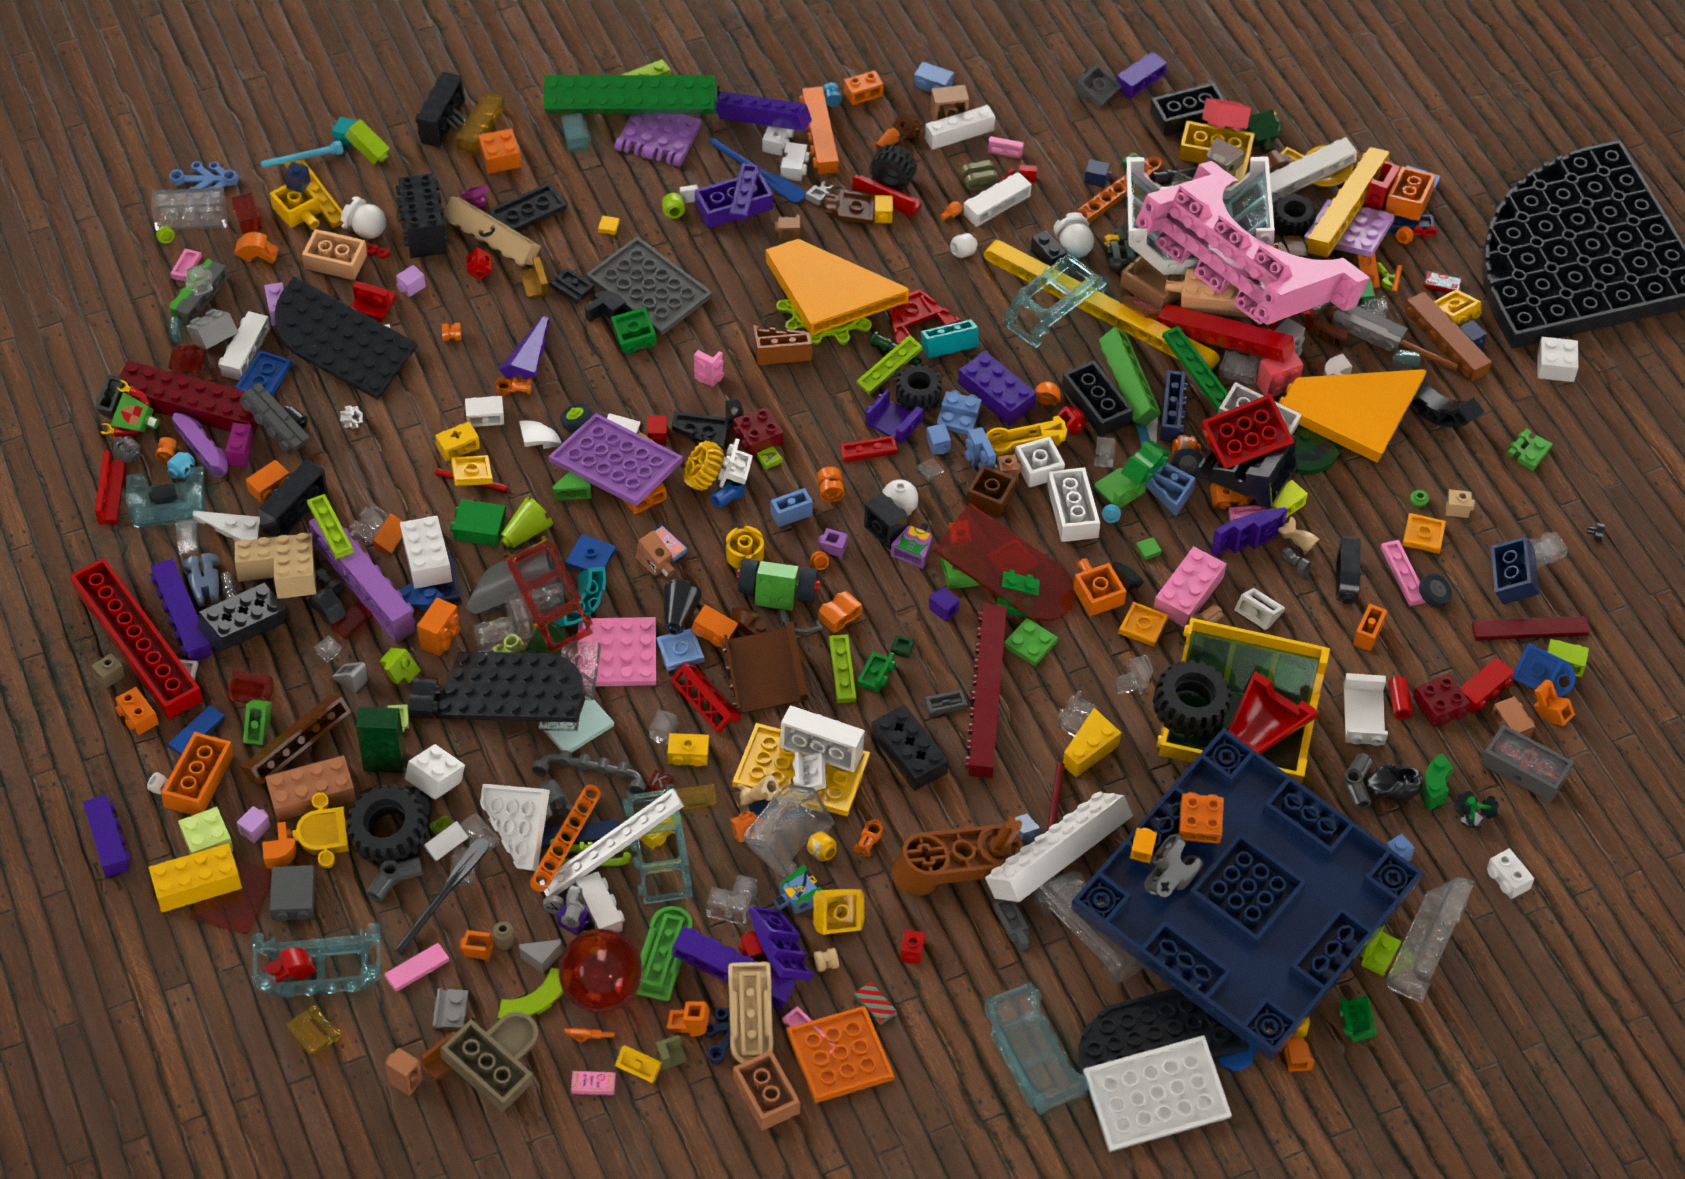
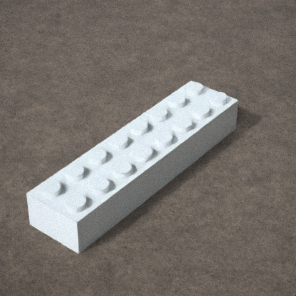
M1102 792L1093 794L1090 800L1078 805L1077 809L1065 815L1062 821L1050 826L1046 833L1038 835L1035 841L1022 847L1016 855L1007 858L1003 865L994 868L991 874L985 877L994 898L1020 902L1133 816L1125 796Z

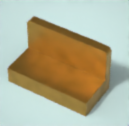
M539 257L532 259L533 268L520 271V277L528 299L549 295L548 282Z

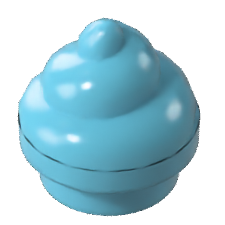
M1109 504L1103 508L1102 517L1106 522L1114 523L1120 519L1121 510L1118 506Z

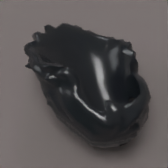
M1385 764L1377 769L1371 777L1367 778L1366 784L1367 788L1376 798L1385 797L1394 801H1403L1419 794L1423 784L1422 772L1414 767L1405 766L1397 768L1393 764Z

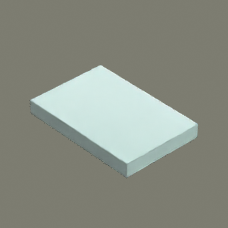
M590 696L585 699L577 723L548 722L543 726V731L561 751L567 750L572 753L612 728L614 721Z

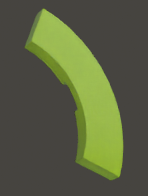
M550 968L545 982L533 993L518 999H502L498 1021L506 1014L512 1012H521L532 1016L546 1011L566 990L571 978V970Z

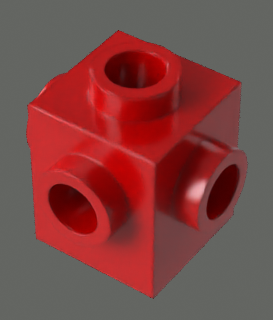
M477 247L466 256L467 273L479 280L489 275L492 271L491 254Z
M1065 406L1057 415L1065 421L1067 433L1073 435L1081 432L1087 423L1083 417L1084 413L1079 408Z

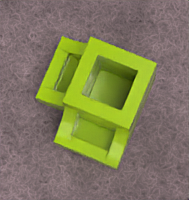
M390 648L380 660L385 672L392 682L399 684L401 680L405 684H410L413 678L421 671L406 649Z

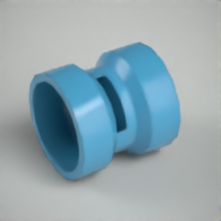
M836 83L825 84L823 91L826 105L830 107L839 105L842 98L838 85Z

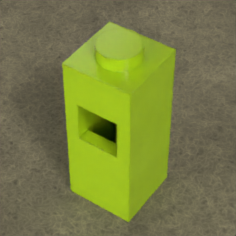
M361 119L348 128L345 137L373 165H376L378 162L382 163L387 159V153L390 148Z

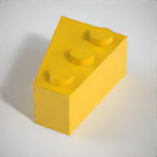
M1093 708L1064 752L1063 763L1065 768L1076 778L1116 749L1120 744L1121 732L1095 708Z

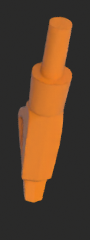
M585 1028L564 1029L567 1034L578 1042H584L590 1038H614L615 1035L614 1032H601V1030Z

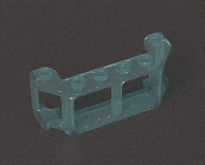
M1067 254L1062 259L1059 258L1053 266L1046 268L1040 276L1035 277L1031 283L1019 290L1005 313L1004 325L1037 348L1042 344L1039 337L1044 333L1047 335L1051 325L1096 290L1106 294L1109 289L1110 279L1093 272L1080 262L1079 257ZM1064 271L1068 276L1078 272L1086 280L1076 288L1070 289L1056 279V277ZM1050 283L1064 293L1065 296L1049 309H1044L1031 300L1030 297ZM1020 305H1023L1040 318L1032 332V336H1029L1012 323L1019 315Z
M665 785V790L630 794L629 790L625 791L626 799H622L626 817L631 818L634 816L633 803L656 800L672 788L676 791L674 785ZM680 810L671 815V822L660 823L644 834L674 831L678 853L677 859L644 863L642 861L639 838L631 843L632 852L636 851V857H633L634 867L639 869L641 884L637 885L638 896L643 897L644 904L692 897L689 859ZM673 870L681 871L683 891L647 896L646 875Z
M369 924V933L359 930L358 936L276 943L275 937L271 938V941L265 942L263 933L253 934V980L255 988L287 998L295 995L312 996L316 993L355 992L367 988L383 977L380 924ZM376 945L377 964H368V950ZM299 947L305 949L311 957L316 958L317 980L277 983L274 975L258 974L257 953L269 956L272 960L281 957L279 952ZM355 953L361 955V976L326 979L325 958L327 956Z

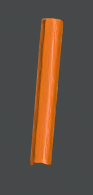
M1397 265L1392 292L1396 291L1397 293L1402 270L1401 265Z

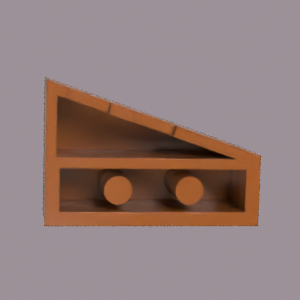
M753 325L754 347L758 365L812 361L810 332L788 329L786 332L776 331V328L770 327V330L759 329V326Z

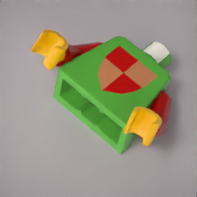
M119 380L125 384V387L120 389L116 386V388L123 392L111 425L108 423L101 424L107 426V432L100 431V433L103 435L111 433L112 436L123 438L125 436L134 437L139 433H145L147 426L156 429L159 419L152 416L154 409L150 407V401L145 394L133 386H128L126 381Z

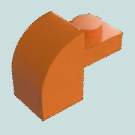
M250 232L243 235L237 241L234 255L247 262L252 261L258 256L273 264L276 261L279 247L266 241L267 235Z
M1545 680L1534 690L1537 698L1534 708L1548 722L1564 726L1575 715L1570 699L1558 697L1552 681Z
M286 822L277 823L279 840L262 842L266 870H270L272 867H285L297 855L296 839L292 838L291 829H287Z
M686 1002L684 1010H670L667 1024L668 1032L689 1033L691 1037L703 1035L707 1031L710 1013L707 1003Z

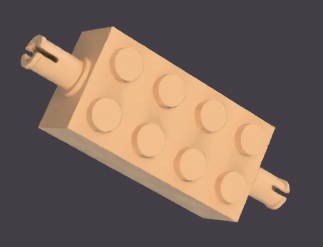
M1190 268L1186 269L1183 282L1166 280V292L1181 293L1182 308L1198 312L1250 318L1233 305L1240 289L1232 283L1223 293L1219 294L1195 276V269Z

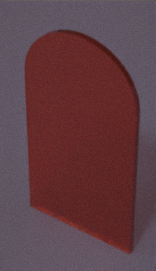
M970 503L933 551L1002 600L1007 601L1015 609L1033 619L1043 621L1059 619L1067 614L1074 604V584L1062 566ZM1010 570H1014L1015 574L1026 577L1028 574L1033 575L1034 579L1040 580L1039 596L1002 587L1003 571L1010 572Z

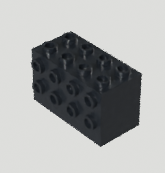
M433 173L398 178L399 185H395L397 196L400 197L397 198L398 208L402 209L399 210L400 220L404 222L401 225L403 234L407 235L404 236L405 247H409L410 258L446 254L445 241H448L447 232L443 231V229H446L445 218H441V216H444L443 206L439 205V203H442L441 195L439 192H436L439 190L438 180H434Z

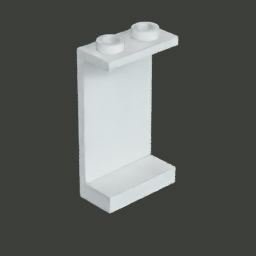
M1346 673L1343 684L1345 743L1372 744L1374 746L1385 745L1388 731H1385L1383 690L1386 683L1385 676Z

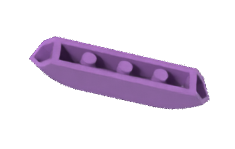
M174 413L172 420L175 431L212 476L221 478L227 473L228 461L224 451L216 447L212 440H208L199 421L185 414Z

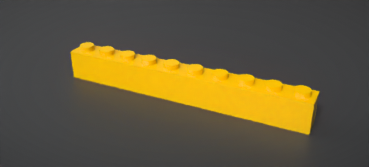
M1370 147L1366 153H1363L1361 161L1357 162L1355 170L1351 171L1349 179L1344 182L1343 188L1339 189L1336 198L1332 199L1330 207L1326 208L1324 216L1320 217L1318 225H1315L1311 235L1307 236L1306 245H1308V253L1328 258L1366 201L1372 179L1378 180L1383 162H1389V151Z

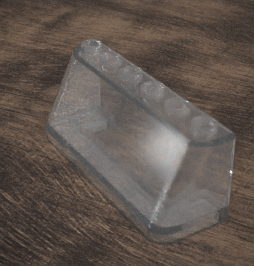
M1072 870L1049 879L1035 890L1034 905L1046 917H1049L1054 912L1104 963L1103 975L1116 988L1145 967L1144 964L1071 910L1073 898L1087 884L1080 872Z
M1457 877L1425 894L1388 974L1386 982L1391 990L1423 1003L1431 984L1432 975L1456 923H1459L1475 882L1463 877Z

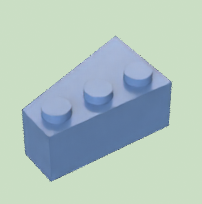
M1167 463L1164 467H1160L1146 487L1177 516L1195 490L1196 478Z

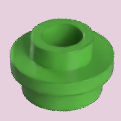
M1416 490L1411 493L1410 501L1414 507L1422 508L1428 504L1429 496L1422 490Z

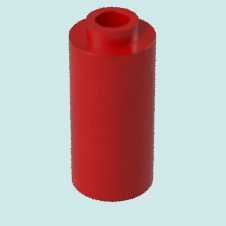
M1399 675L1394 676L1388 681L1393 714L1396 719L1405 720L1413 716L1408 680Z

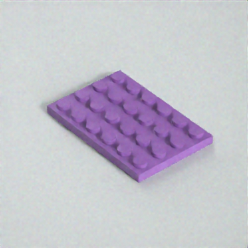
M597 413L548 456L550 463L568 472L571 471L580 478L634 506L641 503L683 462V456Z

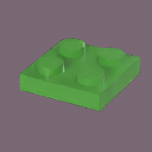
M1026 618L1004 642V647L1033 666H1036L1058 642V637Z

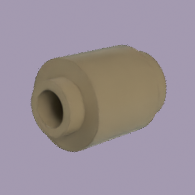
M508 922L497 923L492 931L494 944L500 950H508L515 941L513 927Z

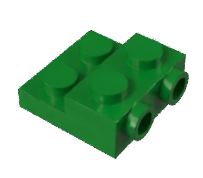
M646 307L611 317L622 353L632 354L638 348L644 347L648 349L657 343L656 333Z
M1014 570L1003 571L998 579L997 605L1007 606L1006 613L1033 619L1035 616L1036 599L1039 596L1040 580L1035 579L1030 574L1018 575Z

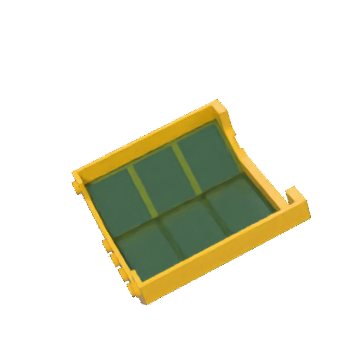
M1191 618L1189 625L1185 624L1183 632L1186 642L1182 661L1185 663L1188 660H1195V663L1201 661L1208 667L1211 665L1216 668L1215 671L1217 673L1220 672L1224 676L1223 680H1227L1230 685L1229 689L1232 694L1231 704L1224 722L1212 734L1207 736L1203 734L1202 737L1197 738L1194 735L1184 737V734L1173 733L1174 730L1171 728L1168 730L1162 725L1156 747H1160L1159 756L1193 763L1223 728L1228 731L1255 672L1269 679L1275 692L1296 705L1304 701L1317 709L1330 648ZM1184 690L1176 693L1178 698L1186 705L1192 707H1205L1208 705L1206 700L1196 692ZM1314 720L1260 754L1300 784L1303 783L1306 770V759Z

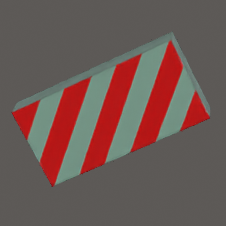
M869 982L854 993V997L862 1006L866 1007L868 1013L879 1025H882L897 1014L895 1008L872 982Z

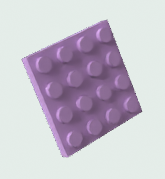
M1332 200L1326 201L1314 224L1311 225L1304 236V242H1306L1307 236L1311 235L1314 226L1318 225L1320 217L1324 216L1326 208L1330 207ZM1361 207L1334 249L1372 258L1392 225L1395 214Z

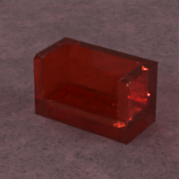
M252 193L232 197V207L239 220L241 233L245 234L263 229L261 217Z
M237 670L233 671L227 687L229 700L248 703L251 700L269 702L274 690L271 676Z

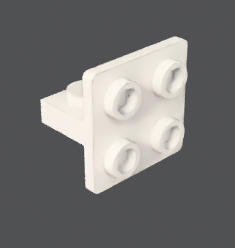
M737 438L734 444H730L726 454L729 456L723 459L724 463L721 467L724 469L720 470L718 479L721 480L719 484L721 488H723L726 479L745 484L753 456L737 450L739 443Z

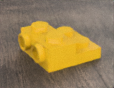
M1457 289L1434 301L1458 327L1466 324L1467 321L1473 318H1479L1482 314L1481 301Z

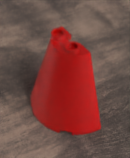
M1255 672L1228 732L1261 754L1313 721L1318 716V710L1304 701L1296 705L1275 692L1269 679Z

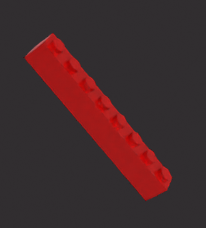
M1166 304L1156 317L1157 322L1171 329L1179 326L1190 339L1285 363L1295 350L1293 335L1171 304Z

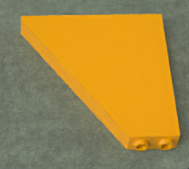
M800 239L766 249L767 265L806 329L810 332V335L908 302L909 289Z
M1421 369L1298 377L1293 384L1289 383L1285 391L1287 395L1286 397H1281L1279 404L1302 414L1298 425L1378 463L1423 382L1427 371Z

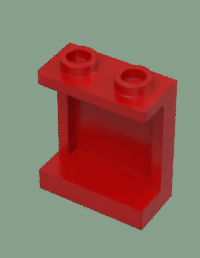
M1387 161L1383 162L1379 179H1372L1364 208L1368 207L1373 210L1383 211L1387 204L1388 194L1398 176L1400 166Z

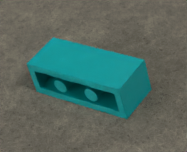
M966 320L921 331L922 351L928 358H937L940 355L953 354L957 351L978 347V327L972 320Z

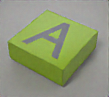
M773 446L757 453V458L766 470L782 463V457Z

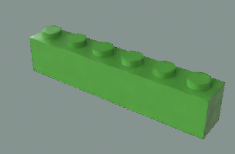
M1113 327L1099 339L1102 346L1101 350L1107 357V364L1113 371V378L1119 385L1120 393L1133 409L1132 420L1136 424L1139 423L1146 427L1162 413L1126 332Z

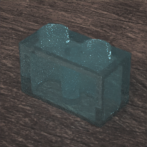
M582 114L561 116L562 131L568 153L589 149L588 142H591L590 132H586L588 130L586 119L583 120Z

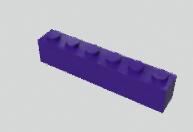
M724 91L717 97V113L719 118L798 131H804L812 122L807 104Z
M173 558L151 565L152 573L149 574L153 585L157 584L158 588H155L158 598H163L164 602L161 603L165 614L169 613L170 615L167 617L170 627H175L176 629L174 635L177 643H182L180 650L183 657L187 656L188 660L198 661L212 656L208 639L197 627V613Z
M685 926L673 944L671 953L672 956L728 984V966L730 963L756 962L752 957L744 956L734 948L726 947L718 943L714 938L706 937L696 929ZM770 967L771 1002L773 1006L783 1010L794 990L796 981L792 978L780 977Z

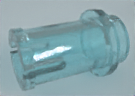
M172 317L168 321L169 339L171 341H178L181 339L180 328L182 327V321L178 317Z

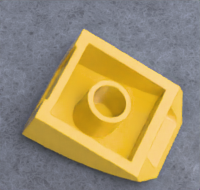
M834 889L815 892L813 895V924L817 932L825 935L862 930L864 923V894L861 889Z

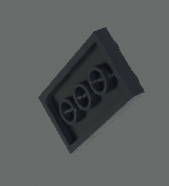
M547 183L488 210V213L493 218L518 232L566 210L567 204L552 185Z

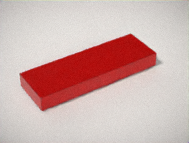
M894 436L845 443L839 446L843 463L898 454Z

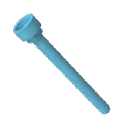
M340 140L334 141L328 147L265 160L260 165L266 168L329 153L341 155L343 154V146Z

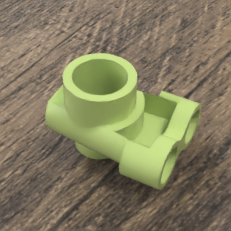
M511 634L504 639V644H498L492 649L494 652L522 653L526 647L520 637Z

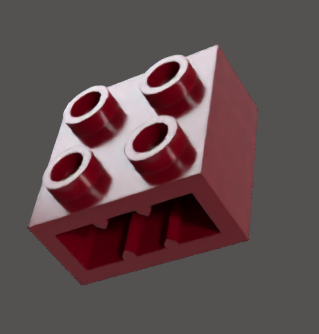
M768 407L734 419L732 432L735 438H739L742 449L747 451L748 454L753 456L769 447H777L783 444V431Z
M1450 674L1416 687L1413 696L1414 701L1433 727L1443 726L1455 718L1460 719L1464 717L1470 705L1469 700Z

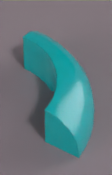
M605 567L587 568L578 574L576 597L571 605L560 607L551 614L554 623H557L559 627L574 625L586 619L596 610L601 602L602 593L605 590Z

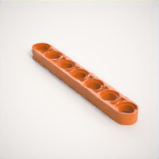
M1150 157L1145 160L1144 172L1149 176V179L1151 172L1155 171L1158 173L1161 171L1162 160L1158 157ZM1151 163H1155V164H1157L1158 166H1157V167H1152V166H1150V164H1151ZM1127 174L1075 212L1082 213L1087 217L1088 223H1090L1127 196ZM1132 184L1133 192L1138 188L1135 184ZM1115 189H1120V190H1122L1123 192L1117 193V192H1115L1114 190H1115ZM1102 198H1109L1111 201L1106 202ZM1096 206V207H1098L1099 209H1098V210H1092V209H1090V207Z
M585 786L530 880V885L535 891H545L553 880L600 798V791L596 786ZM586 792H592L595 798L591 799L587 797ZM577 806H584L587 812H580ZM569 820H575L578 823V827L572 826ZM561 834L568 835L570 841H564ZM553 848L559 849L562 852V855H555L553 852ZM544 863H550L554 870L546 869ZM536 878H542L545 881V885L538 884Z

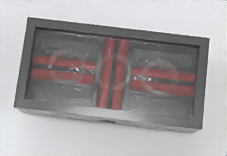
M1504 724L1486 748L1481 761V765L1549 802H1552L1574 764L1568 758Z

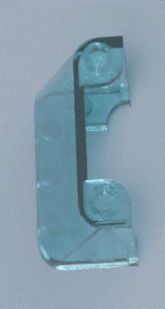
M203 466L188 469L185 476L186 482L169 484H174L177 499L173 500V502L155 505L154 502L150 503L148 492L151 491V487L155 486H148L145 476L141 474L127 475L125 495L131 523L136 527H147L196 521L193 518V511L207 512Z

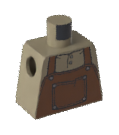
M1216 137L1206 155L1205 163L1213 161L1231 174L1243 164L1245 151Z

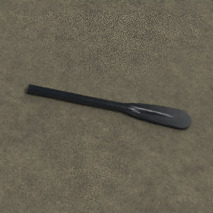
M476 839L470 845L450 874L445 886L395 948L396 952L399 954L403 953L451 890L480 862L490 848V843L487 839Z

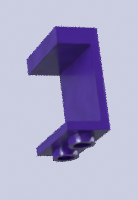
M888 389L883 394H880L872 406H868L865 411V424L887 436H894L895 441L901 444L923 421L922 408L917 406L912 412L890 401V390Z

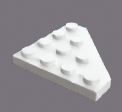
M483 784L480 805L483 810L487 811L490 817L489 821L495 831L500 834L501 842L506 851L512 855L514 865L517 869L536 871L539 864L550 790Z

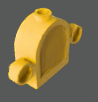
M319 792L312 797L313 807L317 810L302 816L296 830H292L293 838L296 839V842L300 843L306 852L318 855V862L321 867L330 868L335 863L333 853L349 851L346 815L344 807L326 809L329 805L328 797L326 794Z

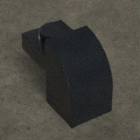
M599 291L595 293L594 301L584 307L585 319L589 323L603 314L611 320L613 316L627 313L626 301L612 291Z
M327 586L316 591V594L311 595V598L306 600L310 608L318 610L324 623L332 625L347 615L338 597Z

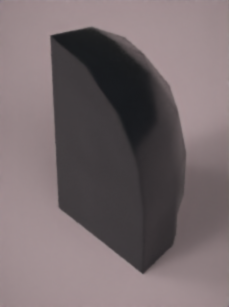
M737 399L725 401L726 418H729L731 428L734 427V419L744 415L742 404Z
M1113 563L1112 568L1124 586L1126 595L1130 594L1129 590L1135 586L1139 588L1144 581L1134 570L1122 563Z

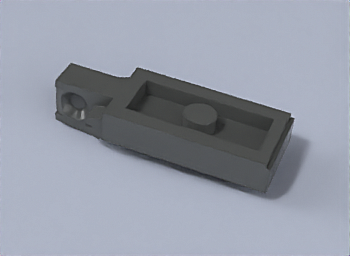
M999 900L993 902V908L1009 939L1012 942L1016 941L1021 951L1029 949V941L1027 939L1029 937V928L1015 901Z

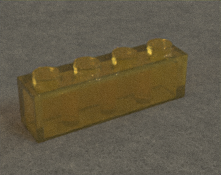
M485 91L482 97H479L476 107L471 110L470 116L464 121L462 129L456 133L455 142H457V150L477 155L480 150L478 135L490 133L505 110L503 96Z

